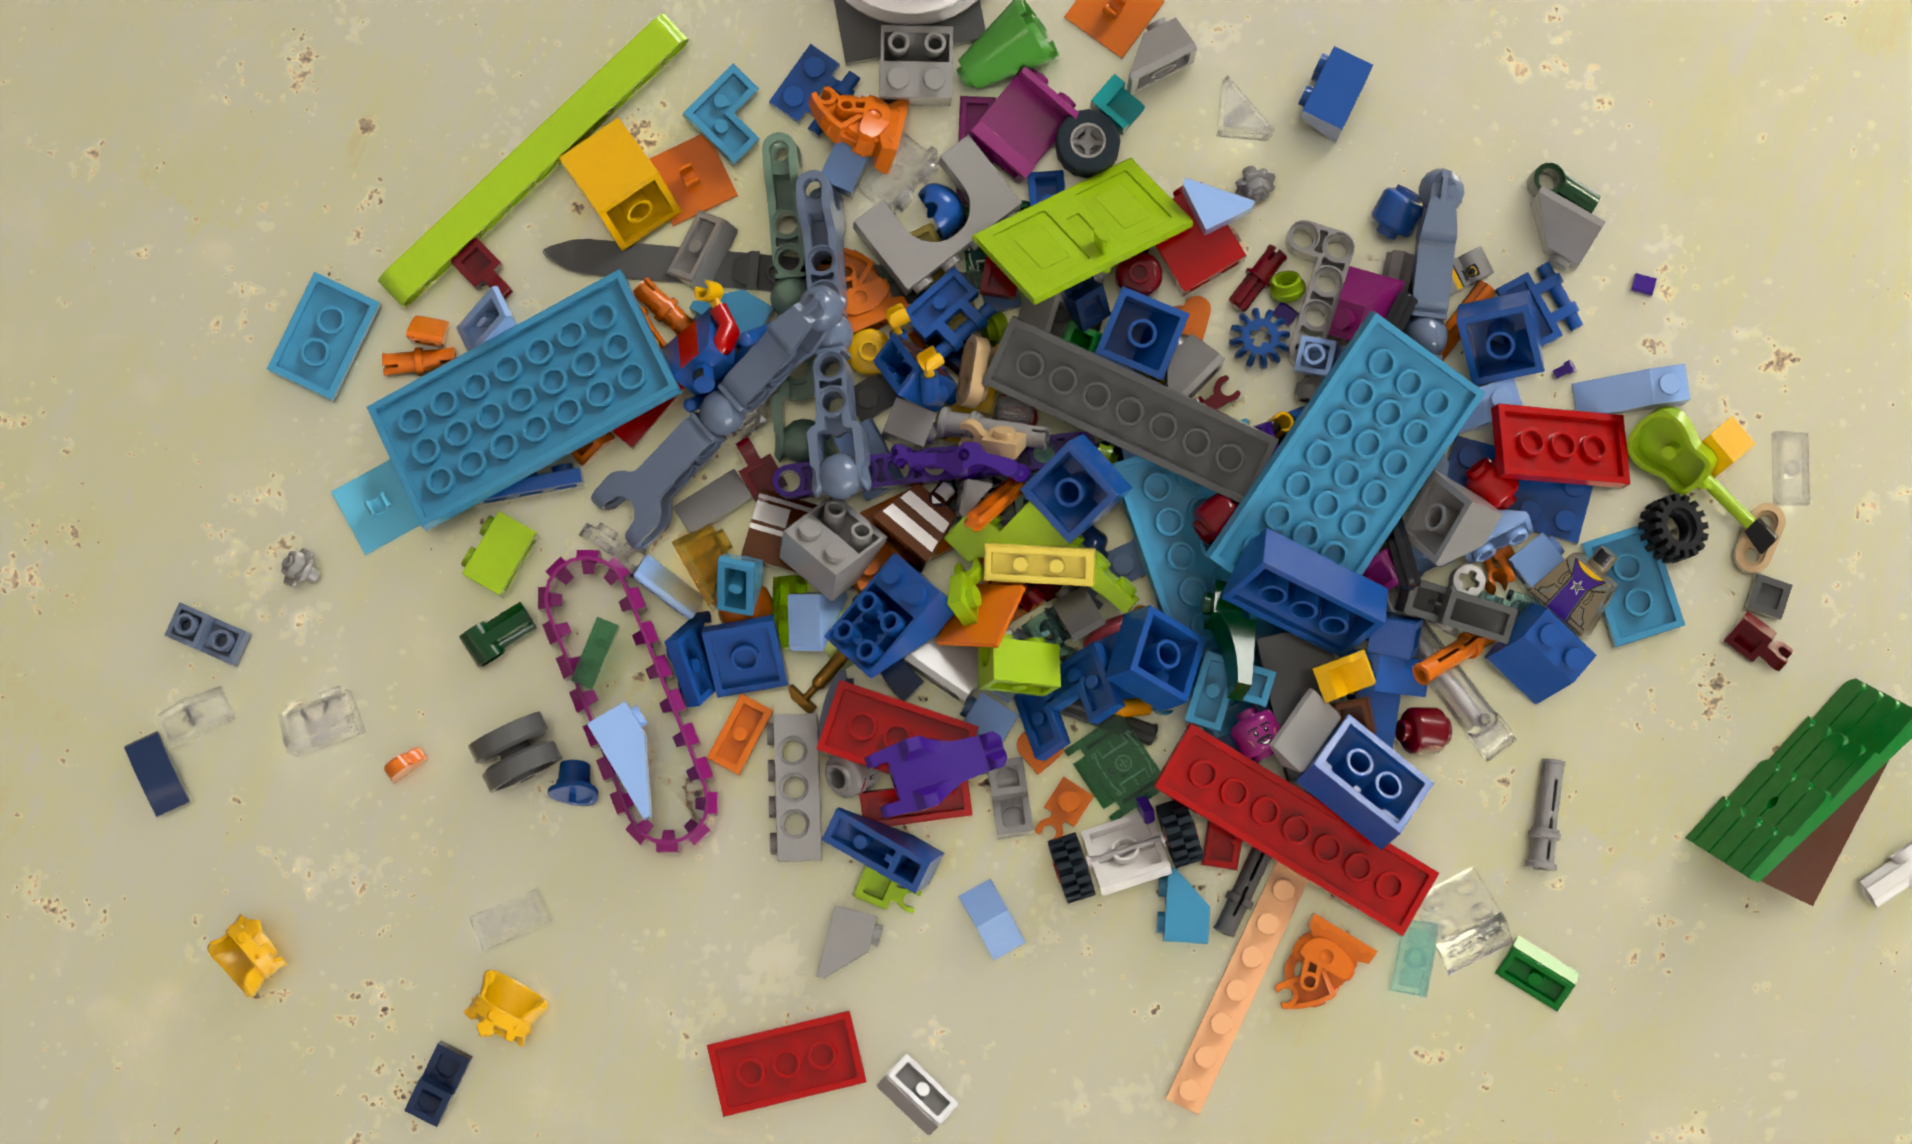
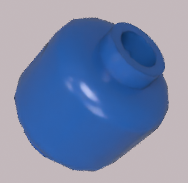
M1400 184L1396 188H1386L1371 212L1372 218L1379 224L1376 231L1392 240H1395L1397 235L1410 237L1417 228L1424 206L1421 204L1419 195Z

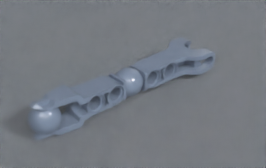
M1445 168L1434 169L1428 172L1422 178L1418 188L1419 199L1424 207L1416 233L1410 294L1418 300V303L1403 332L1440 360H1442L1440 353L1446 348L1448 341V330L1443 321L1447 319L1457 241L1456 209L1462 203L1465 195L1464 184L1461 178L1454 171ZM1444 454L1434 470L1447 477L1449 462Z
M810 170L801 174L796 181V204L803 235L807 290L819 285L828 286L846 299L840 322L830 330L813 354L815 357L813 375L816 418L815 425L811 426L807 431L809 460L813 472L812 492L817 499L823 492L835 499H847L854 496L861 487L870 492L872 480L869 471V434L857 421L853 370L847 361L851 359V353L848 349L852 344L853 329L848 321V314L845 312L848 299L843 240L846 227L844 201L840 193L832 187L830 180L823 172ZM814 181L820 182L821 187L814 189L807 196L806 188ZM827 258L833 259L829 269L818 271L821 261ZM840 363L839 372L835 376L826 377L827 368L831 364ZM842 398V407L836 412H829L830 403L834 399ZM846 433L853 435L855 457L849 454L837 453L827 457L825 460L824 443L826 440L832 438V436L840 438Z
M823 285L811 287L803 292L798 303L772 321L759 341L728 372L723 381L717 386L720 390L713 391L704 397L699 412H692L635 471L622 470L612 472L595 489L591 500L598 509L610 510L616 508L627 499L631 501L635 510L634 520L625 533V539L634 550L647 548L668 529L672 519L673 498L717 452L722 443L727 440L725 435L738 430L745 420V413H752L755 408L761 405L798 365L815 353L830 330L838 325L843 316V308L846 299L841 294Z

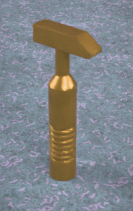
M838 650L813 678L812 686L805 694L793 684L788 687L791 699L807 713H813L817 706L810 698L817 690L824 689L849 659Z

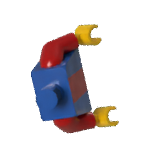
M705 280L708 291L703 287L696 286L694 288V296L699 301L710 303L711 307L662 348L663 354L681 391L688 389L695 395L711 392L715 387V382L733 367L736 343L740 334L739 327L727 304L720 301L723 297V287L721 284Z

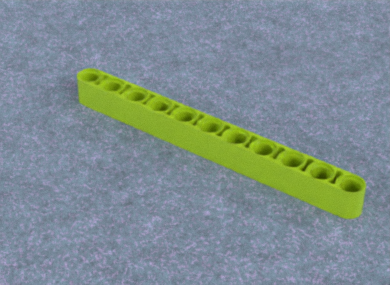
M664 13L654 18L390 265L379 277L378 282L403 308L410 305L452 266L451 261L476 237L480 240L561 164L560 156L590 137L686 46L689 38Z

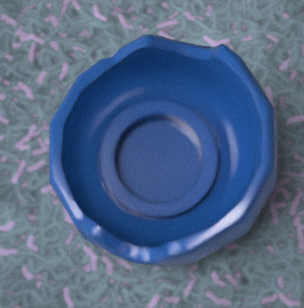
M938 183L927 184L919 191L918 196L928 209L927 217L933 218L939 227L937 229L939 237L947 240L965 221L966 212L961 199L951 188Z

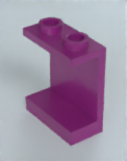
M1026 66L1014 77L965 135L966 137L969 134L980 150L1019 184L1028 177L1037 162L1053 145L1058 128L1064 119L1069 115L1076 119L1079 113L1074 109L1076 104L1070 97L1062 92L1057 94L1047 85L1049 81L1041 72L1036 69L1030 70Z

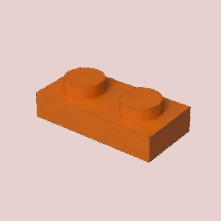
M740 694L707 759L740 776L774 711Z

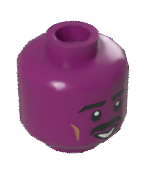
M1253 706L1236 715L1239 722L1231 728V735L1240 752L1247 758H1254L1256 763L1273 755L1274 752L1269 744L1281 728L1273 712L1268 709L1258 712L1256 706Z

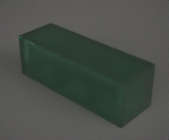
M599 617L596 618L571 679L573 683L593 691L595 690L620 629L619 625Z

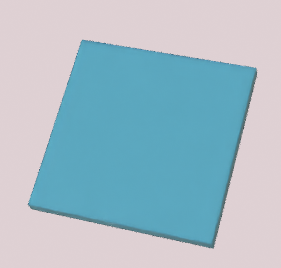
M391 460L331 491L365 555L420 526Z

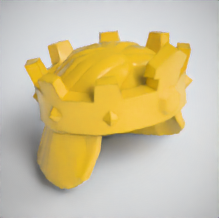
M239 914L236 921L225 930L226 934L219 939L210 941L207 949L211 958L223 968L244 992V995L251 998L257 994L264 979L275 974L278 969L287 965V962L281 956L275 958L278 951L262 932L260 920L247 919Z
M489 969L483 975L480 993L471 998L472 1003L463 1013L471 1020L475 1018L479 1020L476 1028L480 1037H492L495 1034L509 1042L514 1040L518 1043V1046L524 1047L527 1035L531 1034L530 1029L533 1026V1022L548 1009V1001L518 981L501 972Z

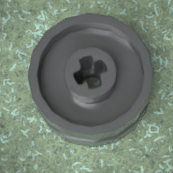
M540 711L509 722L468 745L476 763L486 764L500 759V761L488 767L482 775L491 793L523 783L563 759L554 741L546 740L531 745V743L543 737L548 730V726Z

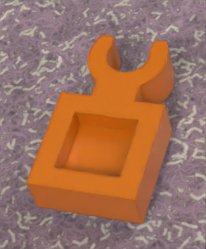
M1063 776L1043 807L1052 814L1049 818H1045L1038 823L1035 833L1039 835L1045 826H1052L1056 830V836L1053 839L1063 836V824L1066 822L1075 827L1094 796Z

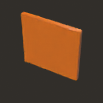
M1076 0L1064 18L1116 56L1123 59L1164 4V1Z
M701 134L649 158L682 212L670 219L673 227L695 217L699 210L706 212L738 196L716 149Z
M976 584L982 599L981 606L978 607L977 623L963 626L954 614L941 629L936 643L938 645L998 648L1022 598L1025 587L1023 585Z

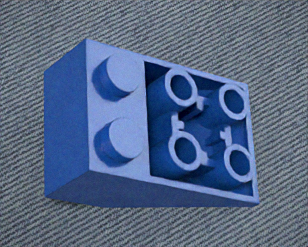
M894 552L824 637L872 679L935 637L951 619L954 612L947 604L948 596Z

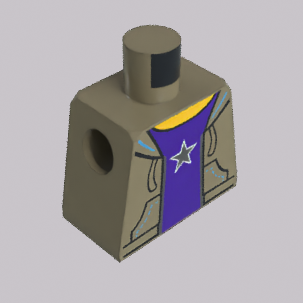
M1603 545L1597 549L1590 559L1580 552L1572 553L1533 586L1529 593L1579 636H1588L1595 629L1618 588V584L1606 574L1618 560V557Z

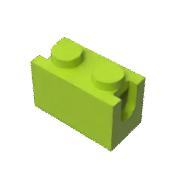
M498 510L495 517L489 515L479 532L483 536L477 548L470 547L461 562V566L465 567L462 572L465 577L504 598L539 535L534 530Z
M1004 634L998 648L977 647L978 689L1046 696L1061 687L1060 644L1046 643V639L1040 637L1016 640L1013 639L1012 635Z

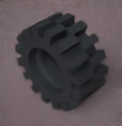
M1680 493L1665 496L1644 507L1646 510L1640 514V518L1645 520L1638 523V529L1645 532L1639 535L1640 540H1647L1648 545L1644 548L1647 552L1654 550L1655 552L1652 557L1656 560L1662 559V563L1668 564L1672 562L1673 564L1699 554L1698 551L1703 550L1706 546L1703 542L1708 540L1709 534L1704 533L1703 530L1708 529L1709 526L1708 522H1702L1701 517L1706 515L1703 510L1696 511L1699 504L1696 501L1689 503V496H1680ZM1668 516L1678 526L1679 541L1669 531Z

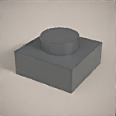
M1758 573L1755 575L1745 609L1781 620L1793 585Z

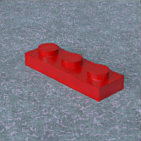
M968 780L959 785L956 797L948 795L936 807L889 818L882 817L880 807L885 806L887 803L898 801L894 788L865 791L859 794L862 816L888 826L973 815Z

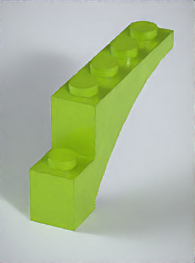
M1031 501L1005 527L1000 524L1002 518L998 515L982 530L974 532L971 527H966L964 524V520L967 519L966 515L944 537L969 564L975 558H984L985 543L1086 548L1082 544L1085 540L1082 535L1069 544ZM1096 550L1095 584L1093 587H1088L1104 596L1126 614L1140 600L1135 595L1137 589L1124 576L1120 578L1115 576L1108 569L1111 566L1110 562Z

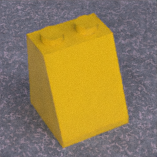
M619 117L559 157L566 171L621 251H624L682 212L661 175Z

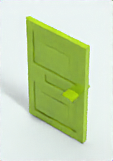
M1128 158L1101 173L973 234L972 240L1033 305H1036L1100 272H1111V267L1193 227V220L1133 158Z

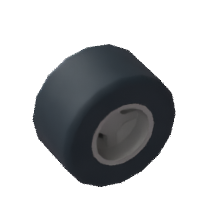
M1085 109L1078 111L1076 119L1071 115L1064 119L1057 131L1055 149L1057 158L1064 169L1074 176L1090 178L1112 167L1117 160L1121 141L1119 130L1110 117L1101 111Z

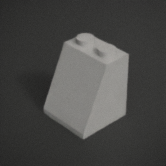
M1010 622L1005 634L1013 635L1014 630L1010 628L1012 622ZM939 632L935 637L906 655L904 662L915 672L965 705L978 687V648L938 645L936 640L940 634Z

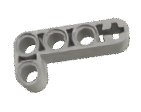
M1300 220L1291 225L1285 240L1286 248L1290 254L1315 263L1287 352V358L1292 367H1295L1298 351L1295 349H1299L1302 335L1314 336L1316 338L1319 336L1322 339H1327L1355 248L1354 241L1349 234L1308 220ZM1297 231H1306L1312 237V244L1307 247L1296 245L1293 240V234ZM1331 242H1340L1346 247L1347 254L1342 258H1334L1329 254L1327 247ZM1324 275L1333 278L1336 289L1332 292L1321 291L1317 286V279ZM1313 309L1319 310L1325 317V323L1318 327L1310 325L1306 320V313Z

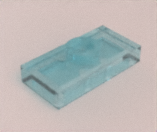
M1412 920L1404 936H1400L1390 991L1427 998L1440 925Z

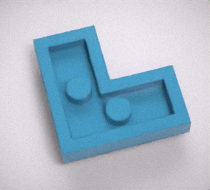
M734 63L682 114L733 166L760 139L735 115L759 88Z
M1210 651L1205 652L1184 721L1219 733L1230 700L1227 699V674L1222 655ZM1253 665L1252 686L1242 701L1266 708L1277 672Z

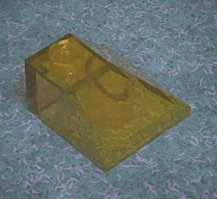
M712 524L671 543L711 611L717 609V561L719 556L727 554V550L733 548L723 529L716 532Z

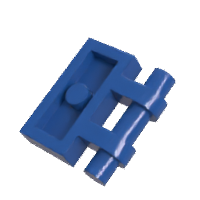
M810 43L772 96L769 104L797 124H800L807 113L813 117L808 105L811 93L817 92L818 96H820L823 89L829 86L839 96L854 95L855 91L853 89L859 82L860 77L848 71L842 81L834 78L833 76L840 68V64ZM815 119L807 128L817 137L823 132Z
M1546 262L1536 268L1543 279L1541 282L1535 284L1529 272L1495 290L1497 296L1530 290L1539 327L1541 347L1563 336L1557 325L1558 322L1565 319L1571 332L1584 325L1577 313L1580 311L1575 301L1571 302L1562 286L1564 280L1559 272L1555 273L1550 262ZM1548 291L1559 308L1552 313L1541 296Z
M953 267L906 308L911 320L907 325L925 343L937 334L943 341L935 347V351L940 353L943 359H945L951 352L957 353L964 346L963 342L975 331L980 332L988 325L987 320L996 313V310L988 302L977 310L971 303L979 297V291ZM961 313L967 320L953 331L947 324Z

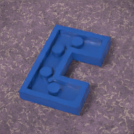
M1093 641L1061 663V687L1046 696L1015 695L1014 700L1035 759L1045 761L1071 743L1060 711L1081 698L1089 722L1094 724H1100L1125 707L1119 687L1105 679L1109 660L1103 644Z

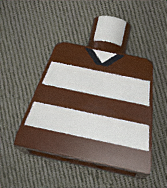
M943 481L931 492L921 484L916 483L880 510L873 517L871 523L887 536L885 543L922 573L956 518L955 513L947 506L956 498L957 494L949 484Z

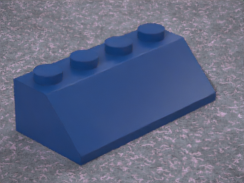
M1266 528L1246 545L1222 592L1221 598L1341 658L1348 655L1385 624L1388 589Z

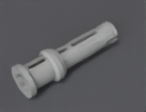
M943 406L938 417L937 436L940 439H946L947 436L973 439L972 432L960 429V424L965 419H975L981 423L986 431L996 426H1010L1015 429V432L1027 433L1026 447L1047 450V444L1049 445L1050 427L984 418V415L978 411L967 414L951 411L950 407Z
M1542 759L1535 825L1528 830L1531 844L1529 860H1526L1524 863L1526 868L1557 871L1554 859L1556 843L1561 840L1560 831L1557 830V819L1565 761Z

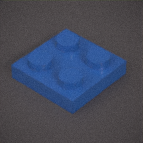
M774 614L702 627L701 634L717 698L789 685V676Z

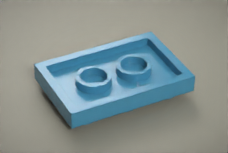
M314 272L267 370L334 402L381 306L380 302Z
M1638 526L1580 544L1583 554L1588 559L1592 557L1601 545L1608 548L1618 557V560L1606 573L1618 584V588L1603 613L1614 648L1685 626L1666 564L1662 563V559L1656 560L1652 557L1655 552L1654 550L1646 551L1644 547L1648 545L1647 540L1641 541L1639 536L1645 532L1638 529Z

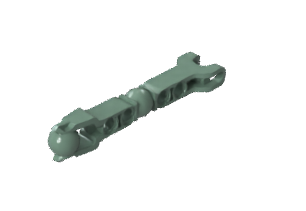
M776 132L767 136L762 146L772 261L775 269L778 271V274H774L776 282L771 289L770 301L775 312L778 314L777 318L794 304L798 303L802 293L807 290L803 235L796 204V181L803 174L802 153L792 137L782 132ZM788 150V157L785 160H776L780 151ZM783 217H795L797 227L792 233L782 234L779 232L778 225ZM788 252L799 254V264L793 270H785L781 266V259ZM813 355L804 360L808 366L806 375L799 379H794L789 375L780 384V391L774 393L771 400L775 432L774 455L779 463L785 456L794 463L810 462L807 431L811 426L815 425V421L801 418L792 421L786 426L784 404L791 399L802 402L807 398H815L813 375L815 357ZM832 438L824 443L825 454L828 457L832 456L835 451Z

